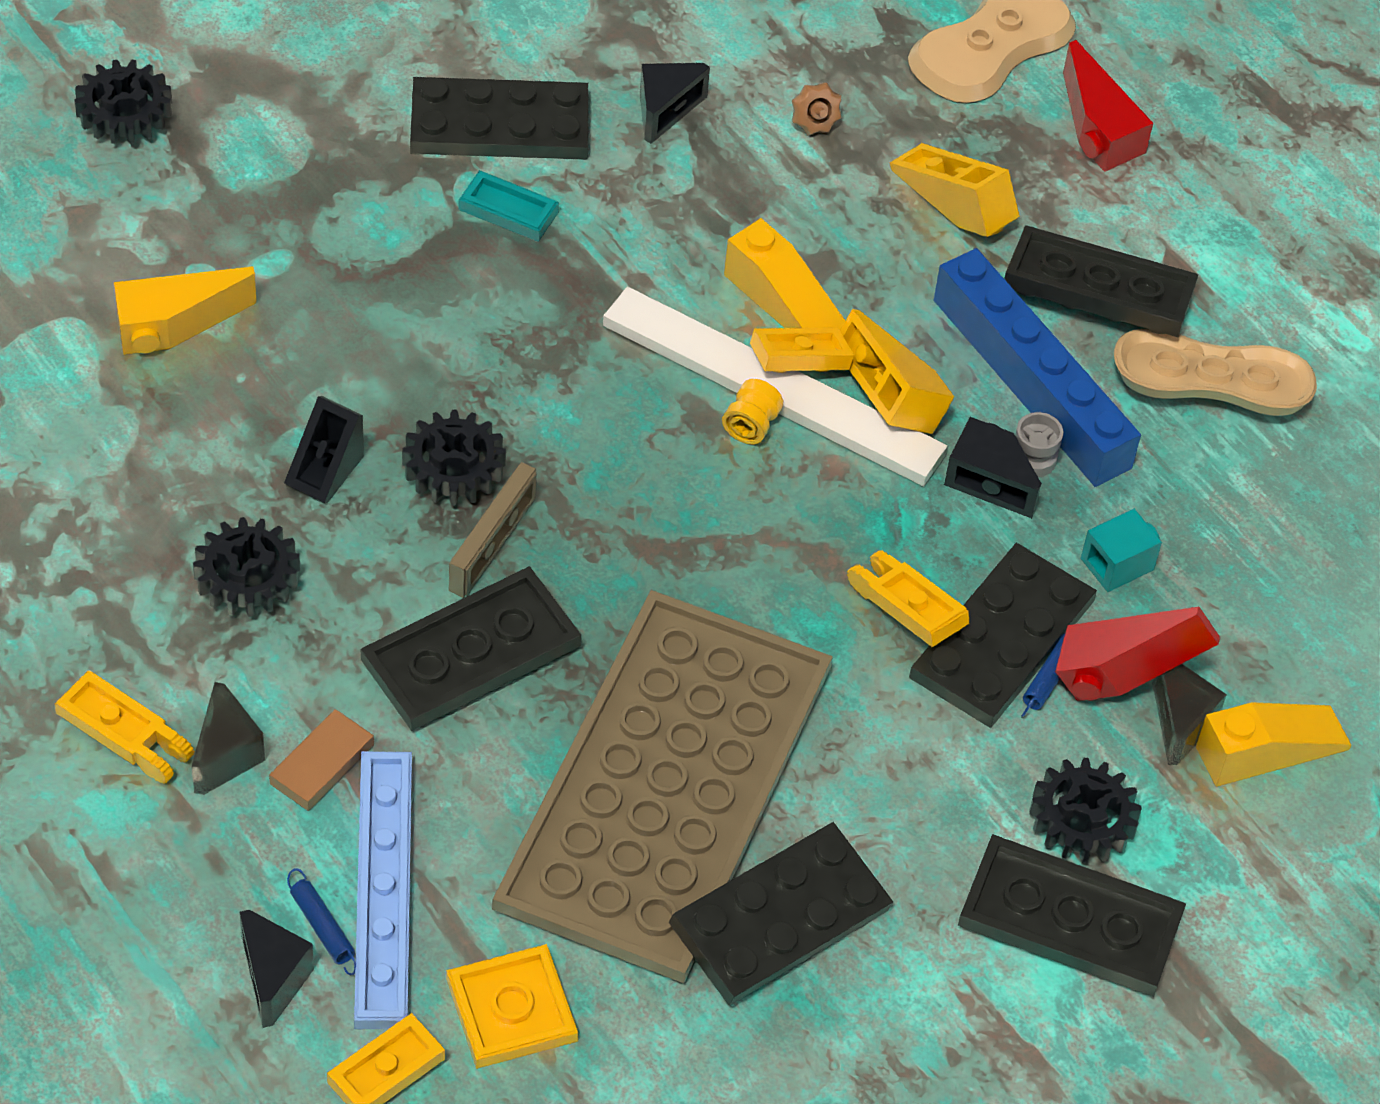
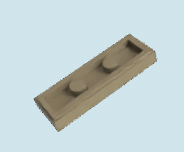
M523 462L518 465L449 562V592L462 598L469 594L536 498V468Z

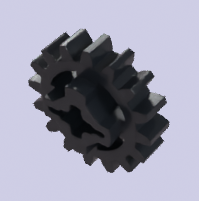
M117 59L113 60L112 68L106 69L98 64L95 66L96 75L84 73L82 75L83 85L75 87L76 117L81 118L82 128L84 130L93 128L94 138L96 139L103 137L105 134L110 135L112 144H116L120 137H126L127 141L133 144L135 143V135L138 134L149 139L152 137L151 128L163 130L165 128L164 118L171 117L172 115L171 86L166 85L165 75L163 73L154 75L153 66L150 64L142 69H138L136 60L133 59L128 63V66H121ZM95 102L99 103L100 108L95 105Z
M452 410L450 418L443 419L438 412L433 413L432 424L429 425L419 420L416 422V433L407 432L406 447L402 448V465L405 466L406 480H415V491L418 494L429 489L432 491L433 502H437L441 499L442 495L449 496L451 505H456L458 497L465 495L473 503L476 502L477 490L489 495L492 493V481L501 482L503 467L506 466V449L503 448L502 434H492V422L486 421L481 425L476 424V413L471 412L466 419H460L458 411ZM426 451L429 453L428 462H425L423 459ZM481 452L485 456L483 463L479 461V453Z
M241 517L236 528H231L224 521L220 523V535L208 531L204 534L205 546L200 545L195 548L196 561L193 562L194 580H197L200 596L209 594L211 607L215 608L223 602L227 603L229 615H234L238 607H245L248 617L254 616L256 606L262 605L266 611L271 612L273 611V599L277 598L284 602L289 600V588H297L300 556L299 553H295V541L293 538L283 540V528L281 526L268 531L266 530L265 519L260 518L255 527L248 526L245 517Z
M1083 757L1080 767L1074 768L1073 764L1066 759L1062 762L1060 773L1049 767L1046 769L1044 780L1037 781L1035 784L1029 809V815L1036 817L1033 830L1035 833L1047 832L1044 843L1047 848L1053 847L1057 843L1063 846L1062 858L1067 859L1072 851L1079 852L1082 863H1087L1090 854L1097 853L1098 857L1104 862L1108 860L1111 848L1122 853L1125 851L1128 839H1134L1139 824L1138 819L1142 810L1141 805L1134 803L1138 791L1136 787L1123 788L1126 778L1123 772L1113 777L1107 774L1109 770V763L1103 762L1098 769L1091 768L1089 758ZM1062 792L1064 796L1059 797L1058 804L1053 805L1055 797ZM1117 815L1116 823L1108 828L1107 824L1111 823L1112 817Z

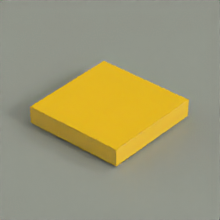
M547 944L446 970V980L476 1069L578 1042V1031Z

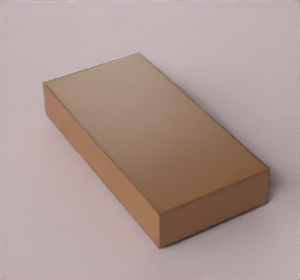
M335 709L269 774L270 785L309 811L361 759V751H369L374 746V735Z

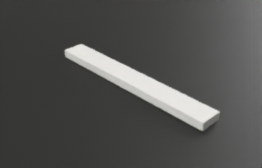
M628 286L603 316L604 327L736 393L748 379H760L768 382L781 393L784 400L783 407L779 412L780 415L923 487L946 456L948 445L920 431L888 425L879 411L799 371H787L784 373L764 371L751 347Z

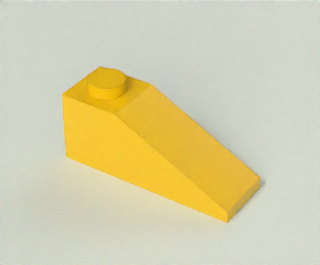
M924 143L919 144L889 162L891 170L958 228L988 237L1000 233L1004 226L1020 217L1008 169Z
M760 218L728 239L724 276L784 328L838 327L841 330L845 323L841 313L794 246L767 222Z
M254 266L114 282L123 355L171 349L256 304Z
M852 309L840 330L854 354L849 371L888 425L933 434L955 396L933 368L863 312Z
M1256 702L1206 714L1196 744V749L1216 787L1345 752L1351 748V743L1331 705Z

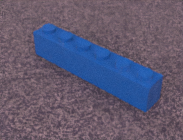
M975 248L939 266L933 301L1030 413L1042 412L1050 414L1060 422L1064 432L1060 448L1092 485L1097 487L1131 470L1141 433L984 255Z

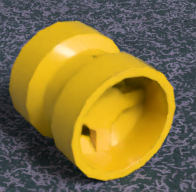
M760 379L746 380L736 394V402L731 403L722 416L724 429L730 436L745 444L755 445L760 443L770 428L769 421L774 420L783 407L784 400L781 393L766 381Z

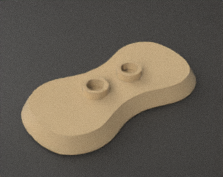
M983 0L974 15L969 19L933 30L918 40L910 50L908 65L916 78L934 93L954 102H978L995 94L1001 88L1011 70L1021 62L1065 46L1074 35L1076 29L1075 19L1062 0Z
M1138 329L1123 334L1118 339L1114 349L1115 363L1125 384L1132 390L1149 397L1162 399L1209 398L1229 402L1265 415L1284 416L1298 412L1312 400L1316 393V376L1309 363L1299 355L1278 347L1265 345L1220 346L1200 342L1180 334L1178 337L1168 334H1156L1148 329Z

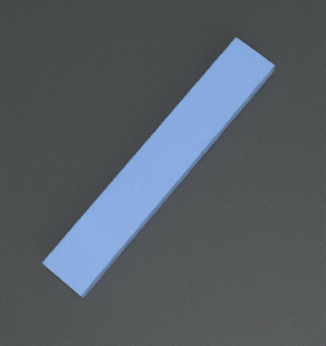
M361 751L354 1029H389L408 1016L412 752Z

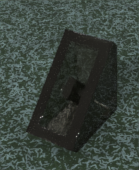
M1183 664L1155 677L1152 682L1168 765H1178L1196 746L1206 714L1221 711L1227 696L1223 691Z
M214 682L192 763L194 793L202 795L265 761L263 732L224 683Z

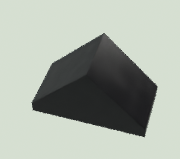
M705 63L642 64L640 103L644 140L652 144L707 98L710 66Z
M318 396L284 484L323 503H328L364 457L363 415L324 396Z
M251 910L240 911L241 938L262 1028L270 1027L275 1024L313 972V944Z

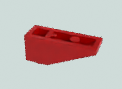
M1077 40L1069 42L1063 76L1078 142L1085 155L1092 158L1106 172L1145 154L1153 122Z
M1199 606L1067 625L1055 672L1077 701H1091L1099 698L1121 696L1219 645L1220 636Z

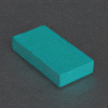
M479 170L459 198L458 210L539 242L559 213V202Z

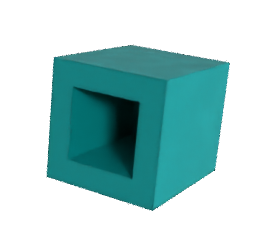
M1134 508L1089 529L1080 559L1104 589L1110 592L1153 571L1162 541L1155 527L1145 522Z

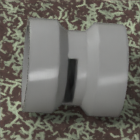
M1042 412L1029 413L1023 416L1018 422L1015 434L1038 477H1044L1055 469L1059 454L1058 450L1064 433L1062 425L1055 417Z

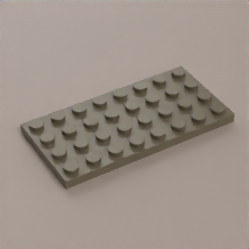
M650 590L492 899V910L684 984L695 958L669 924V920L673 913L733 879L831 669L833 656Z

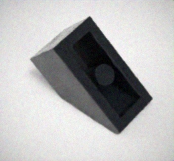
M969 417L949 457L944 485L1032 519L1042 483L1015 434L1000 428L996 424L986 423Z

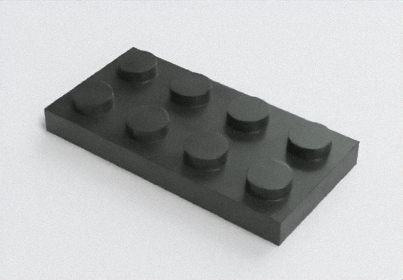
M413 77L410 154L587 160L588 83Z
M1025 225L1004 279L1014 291L1021 295L1039 297L1060 303L1069 309H1081L1102 315L1111 321H1123L1144 327L1156 334H1168L1178 337L1199 274Z
M1016 542L963 605L969 611V624L933 647L929 645L912 665L909 678L979 722L992 728L1047 660L1061 636L1066 633L1067 625L1076 624L1092 605L1097 590Z
M528 566L361 648L360 652L361 661L412 731L580 647L581 633L535 572Z
M833 821L673 913L669 924L726 1003L731 1005L887 912L894 902Z
M992 834L960 914L958 926L1154 997L1186 903Z

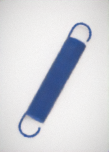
M1065 634L1061 636L1023 695L1027 708L1022 713V717H1024L1029 708L1041 709L1060 680L1055 671Z
M298 868L292 869L287 878V884L291 889L290 894L314 929L316 935H318L325 949H327L334 963L343 964L352 958L354 962L353 973H349L346 967L343 968L348 975H354L356 961L353 956L355 955V950L311 882L305 881L307 878L303 871ZM293 871H299L304 879L297 881L291 887L289 877Z

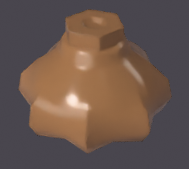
M821 83L815 86L804 85L800 94L792 99L794 109L792 122L802 127L807 136L816 132L829 133L833 123L842 118L839 108L841 95L833 92L828 83Z

